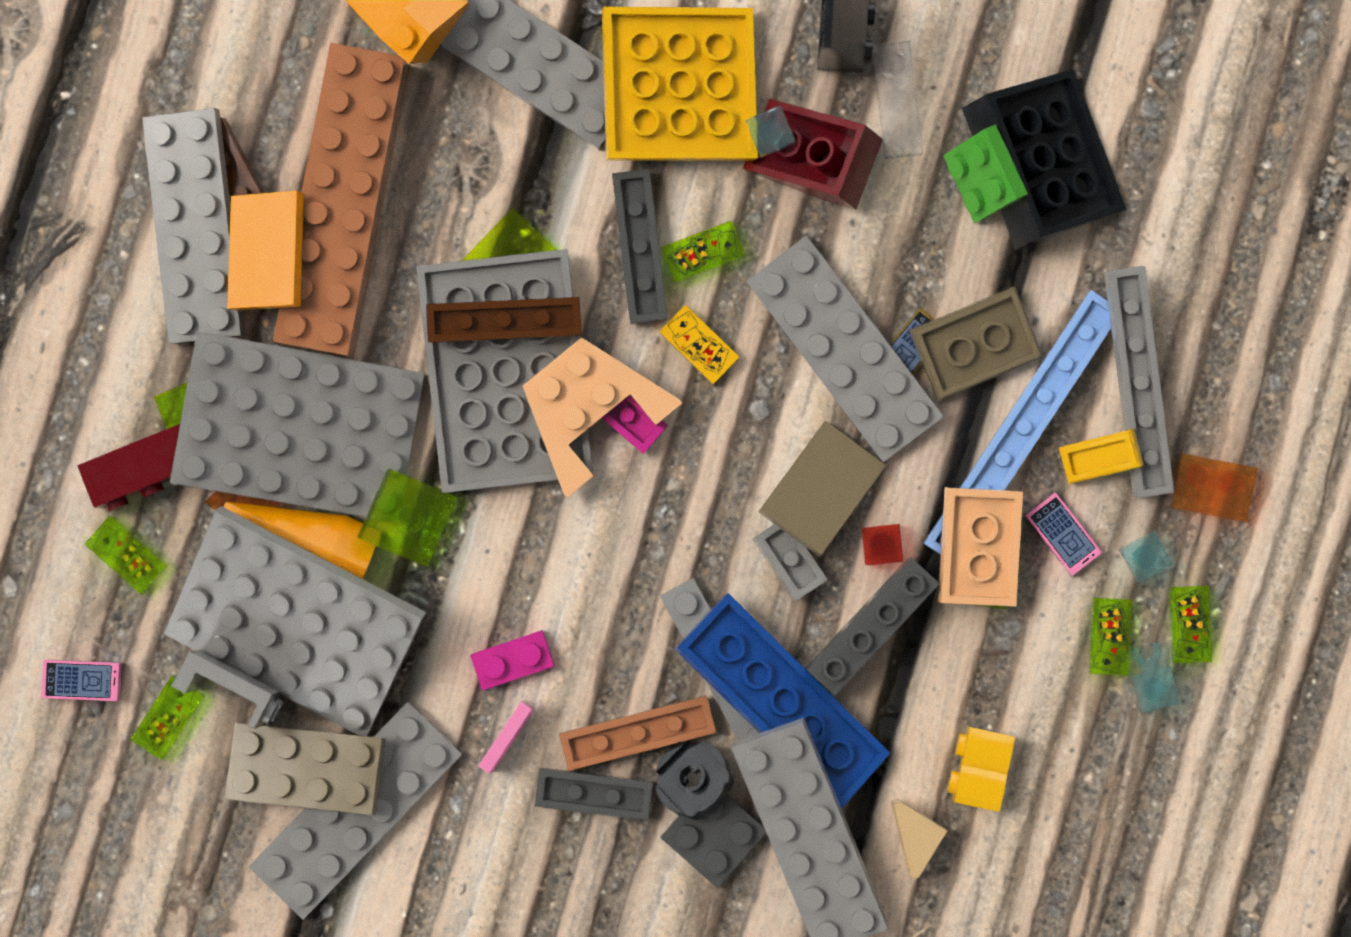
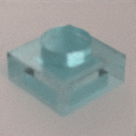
M781 106L745 120L760 158L795 143Z
M1155 531L1119 549L1137 583L1173 565Z

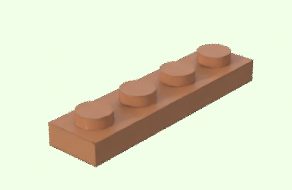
M705 695L559 733L568 771L714 734L716 729L708 698Z

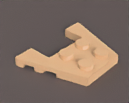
M580 338L523 385L560 486L567 498L594 476L571 449L570 443L625 398L631 395L655 425L682 404L677 397L583 338Z

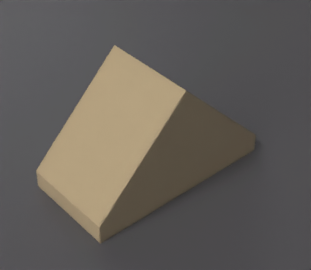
M891 800L908 875L911 879L919 878L947 830L901 800Z

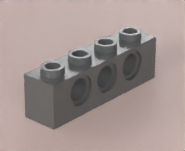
M912 557L907 558L805 669L836 696L940 583Z

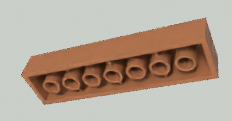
M330 43L302 186L304 205L301 307L279 308L273 342L280 346L354 359L410 64L399 55Z

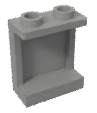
M202 650L190 651L172 684V687L179 691L189 693L200 690L205 678L252 701L257 707L248 726L254 729L266 724L268 725L270 721L275 722L285 703L280 700L282 695H280L281 692L278 689L245 674L243 671L212 657Z

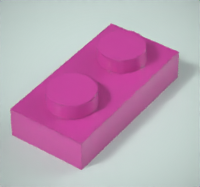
M631 395L601 418L642 454L646 453L668 427L663 420L655 425Z
M543 630L470 655L482 691L555 666Z

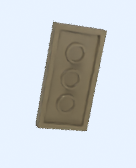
M235 723L225 799L376 816L385 739L261 726L254 729L248 726V724Z

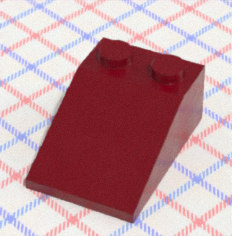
M769 99L757 130L758 159L745 161L743 169L819 199L856 210L883 139L864 124Z

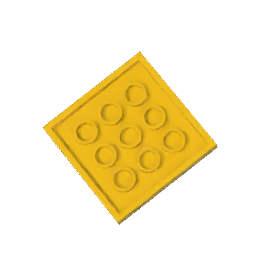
M603 7L602 39L606 161H748L758 159L753 8Z

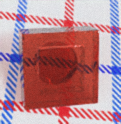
M899 524L861 528L865 566L904 562Z

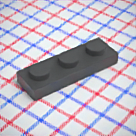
M540 767L535 807L648 821L653 781Z

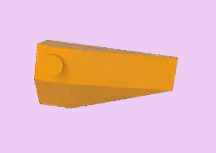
M346 0L378 37L409 64L428 63L470 4L467 0Z
M226 501L223 506L363 579L381 533V531L347 515Z

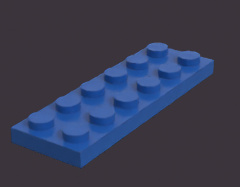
M729 593L725 594L674 648L759 733L804 718L841 809L890 754Z

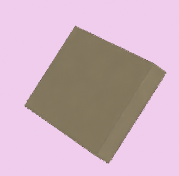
M1016 287L1005 289L909 330L935 398L938 401L1043 357Z
M824 421L758 512L820 557L886 465L830 423Z

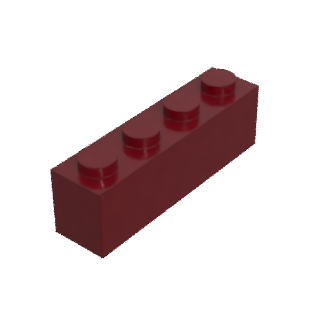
M180 424L77 465L93 507L100 509L106 507L107 512H112L129 505L127 498L140 493L143 498H147L164 491L162 484L170 481Z

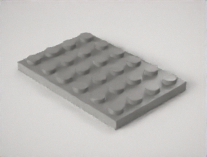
M568 249L416 266L442 493L558 480L523 385L577 342L578 336L428 343L426 304L573 297ZM586 430L569 446L593 474L589 430Z
M197 331L170 483L398 522L424 373Z
M220 506L212 517L164 634L195 651L202 650L212 657L243 671L245 674L278 689L281 692L280 695L359 736H368L426 612Z

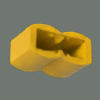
M968 726L966 734L959 733L955 755L961 756L958 771L951 770L947 786V793L953 794V802L1000 812L1014 747V736Z

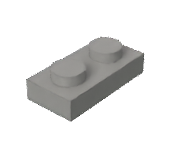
M775 524L752 539L794 602L828 580L808 549Z

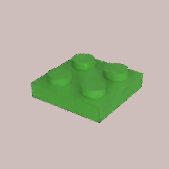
M996 125L985 128L943 155L948 165V170L955 180L964 200V205L969 211L974 224L987 219L1028 195Z

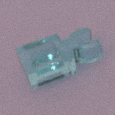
M1157 642L1150 643L1152 655L1145 660L1141 658L1138 647L1135 646L1130 649L1133 662L1139 665L1141 673L1133 674L1131 678L1139 709L1142 713L1180 704L1171 667L1159 668L1158 662L1161 659L1162 650Z

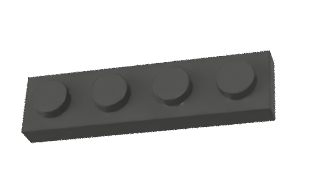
M650 169L612 173L630 325L666 321L668 317Z

